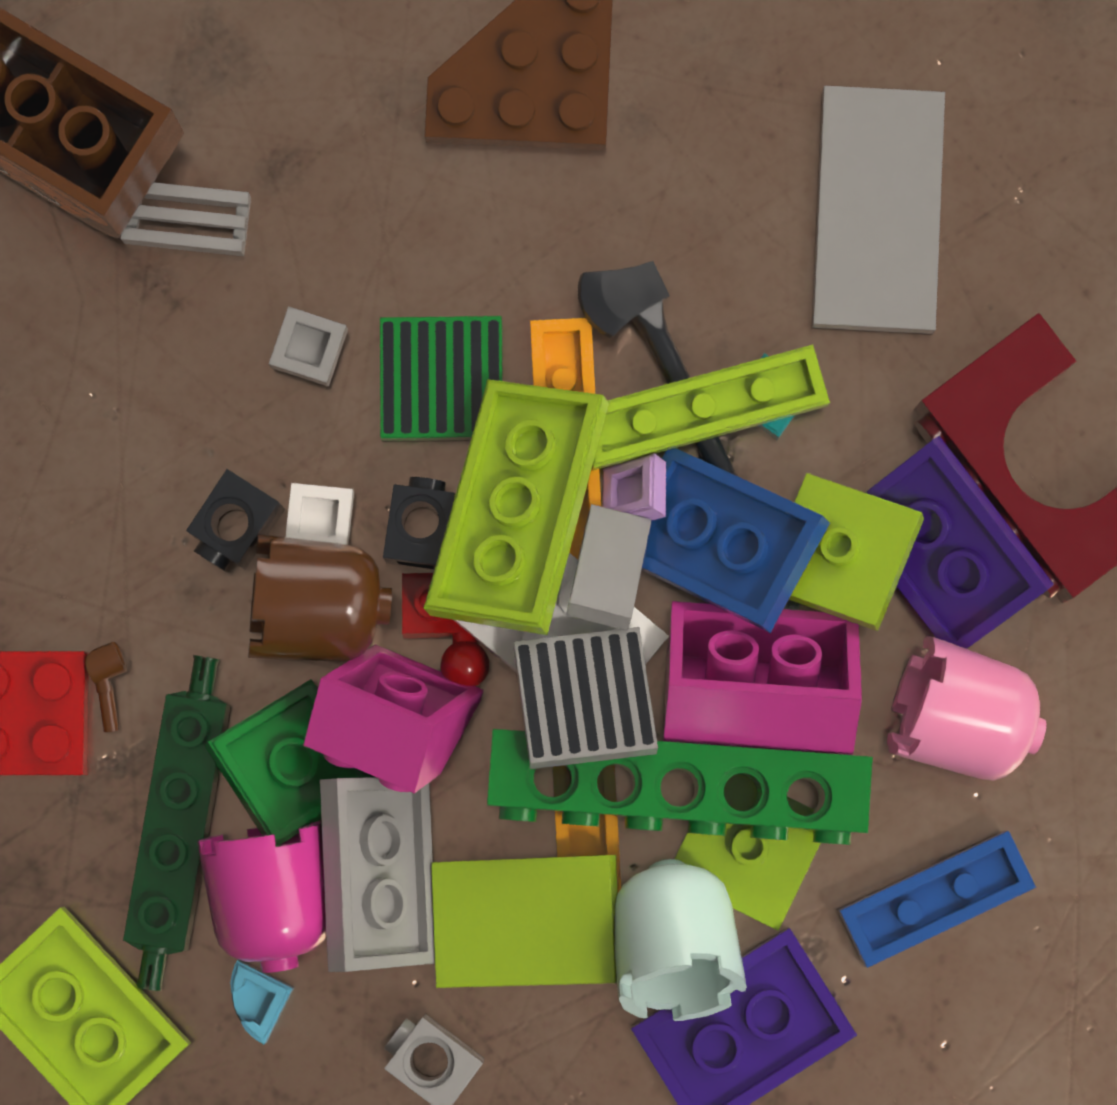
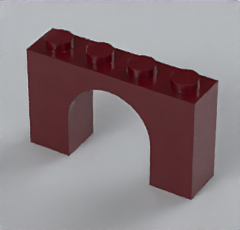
M1038 313L922 399L914 408V411L920 417L915 422V425L927 444L938 436L942 438L1054 585L1043 594L1048 598L1056 595L1064 603L1076 597L1117 566V486L1090 505L1073 509L1055 508L1044 505L1028 496L1016 484L1008 470L1004 455V437L1012 415L1019 406L1065 373L1077 362L1045 319Z

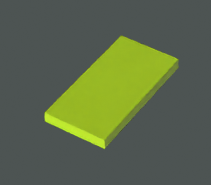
M487 380L424 605L425 611L430 616L548 635L609 405L604 395Z

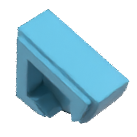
M237 960L230 982L234 1009L244 1029L254 1039L265 1045L294 987L268 973H262L260 969L244 961Z

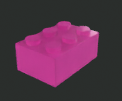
M672 601L666 655L663 741L853 755L862 703L858 624L825 612L783 609L771 633L712 604Z

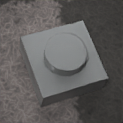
M288 306L269 365L273 369L329 387L348 328L344 324Z

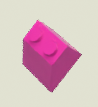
M375 644L368 648L364 654L347 661L320 679L304 746L322 753L324 758L333 765L343 768H356L377 777L379 782L388 789L415 794L441 774L477 709L484 690L476 686L454 683L445 678L436 669Z

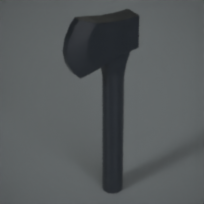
M654 261L624 269L584 272L580 275L578 282L580 307L588 322L597 331L608 338H612L623 326L632 320L647 341L667 384L691 378L667 327L663 301L670 295ZM719 436L695 443L703 461L731 474L735 472Z

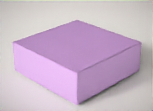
M654 453L604 468L602 507L652 520L666 517V461Z

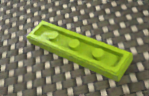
M805 346L607 400L609 405L593 461L592 471L827 407L830 401L814 346Z

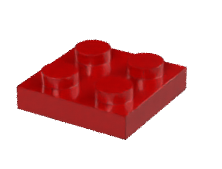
M0 651V776H87L89 674L85 662L89 655L88 652Z

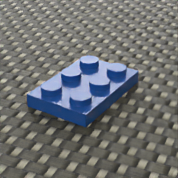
M677 448L667 450L662 457L666 461V517L651 521L641 570L771 633L830 524L829 521L821 514Z

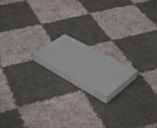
M824 86L821 110L812 328L933 334L935 332L945 92Z

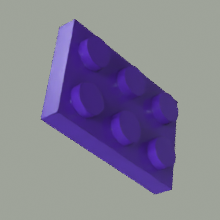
M940 436L933 439L865 492L920 511L923 514L924 521L897 587L938 639L967 649L1054 585Z
M789 927L742 956L747 988L743 992L735 990L730 994L732 1006L706 1017L684 1021H674L672 1009H661L630 1027L678 1105H749L857 1036Z

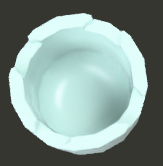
M667 859L655 862L649 869L634 875L623 884L618 892L615 903L617 988L619 1001L623 1009L639 1018H648L647 1008L657 1010L672 1009L673 1020L684 1021L706 1017L732 1006L730 994L735 990L743 992L747 986L733 907L724 883L716 875L704 868L687 865L680 860Z

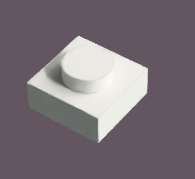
M291 483L285 537L349 545L354 490Z

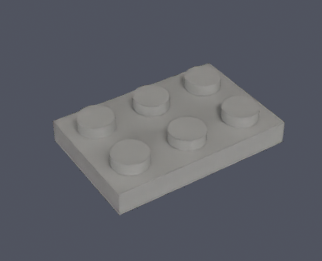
M377 777L320 780L328 972H349L435 964L431 868L433 855L429 783L414 794L412 792H398L388 789L379 782Z

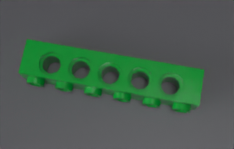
M492 730L487 806L499 807V819L536 822L537 810L562 811V824L599 827L600 814L625 816V829L662 831L663 819L688 821L687 833L725 836L726 824L751 825L750 838L788 840L789 828L813 830V842L851 845V833H868L873 757L657 741V754L564 765L570 774L569 787L561 796L548 797L541 794L534 784L536 769H530L525 731ZM606 766H621L631 775L632 790L628 797L620 802H612L605 799L598 790L597 779L602 769ZM671 770L686 772L694 782L695 791L692 799L681 807L669 804L661 793V781L665 774ZM735 774L749 777L756 786V800L745 811L733 809L728 805L724 797L725 784ZM798 779H805L813 783L819 794L817 807L806 816L795 813L787 801L788 789Z

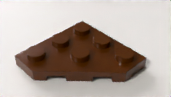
M514 0L428 77L425 119L426 143L606 150L613 0Z

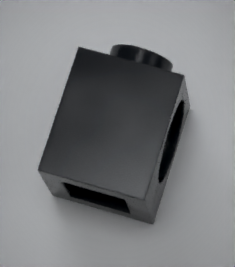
M226 469L186 531L200 541L194 552L223 571L226 570L230 562L246 570L256 554L258 534L268 535L285 508L271 496ZM230 510L246 512L248 517L246 532L236 540L226 541L221 539L217 530L221 516Z
M410 477L408 486L394 484L383 559L386 564L435 570L456 495L453 492L445 491L446 482L425 477ZM419 507L430 508L439 516L437 529L433 534L425 538L412 537L404 528L407 515Z

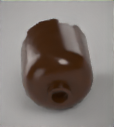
M258 534L256 554H268V559L257 558L256 573H254L249 632L262 634L261 639H250L248 658L347 661L364 654L373 642L377 624L389 625L391 615L392 588L380 587L379 568L374 559L361 548L347 544Z

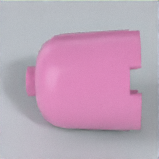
M926 636L923 640V648L928 649L927 654L924 658L912 654L894 698L892 711L901 713L903 716L900 733L891 732L887 736L889 753L978 779L994 781L1006 777L1023 762L1028 753L1034 755L1038 752L1045 736L1046 720L1040 718V700L1036 685L1028 674L1016 667L944 640Z

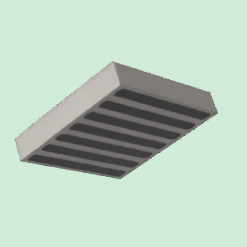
M640 627L628 628V630L616 629L514 641L513 650L530 769L657 754L658 744Z

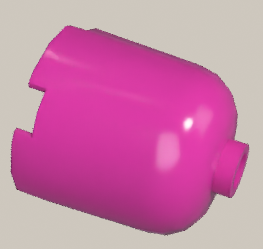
M321 821L299 828L298 835L280 846H276L274 834L262 836L257 827L247 829L248 838L224 841L223 834H219L198 841L214 934L218 945L227 955L244 962H260L262 973L280 972L299 967L298 955L315 950L325 941L327 936Z

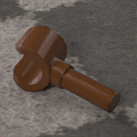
M110 642L92 650L85 662L88 674L96 685V692L99 695L104 732L119 730L114 689L110 678L127 672L126 663L118 644Z

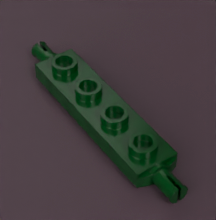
M193 655L194 661L189 690L166 694L123 937V941L138 950H143L136 986L140 989L162 991L167 954L189 950L202 875L198 841L207 838L209 835L220 771L205 745L208 741L227 730L231 707L230 704L220 698L212 696L217 665L220 659Z

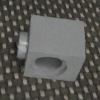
M426 1013L417 1025L406 1018L384 1047L386 1051L393 1055L384 1069L431 1105H453L485 1060L484 1057ZM423 1043H435L441 1046L448 1058L447 1069L442 1074L434 1077L424 1076L419 1073L413 1064V1052L417 1046Z

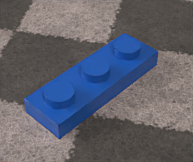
M1003 831L839 909L838 912L864 967L868 968L1036 888L1010 832Z

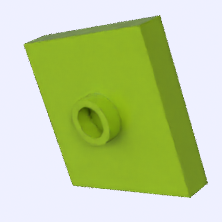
M806 473L795 503L823 515L830 524L789 600L878 631L924 521L923 514L920 511Z
M735 774L730 777L724 787V797L728 805L735 810L745 811L754 804L757 796L754 782L749 777L741 774ZM787 796L788 804L795 813L806 816L814 811V809ZM726 824L725 836L686 832L674 859L680 860L687 865L704 868L716 875L724 883L733 909L779 931L821 844L813 842V830L789 828L788 840L750 838L751 825Z

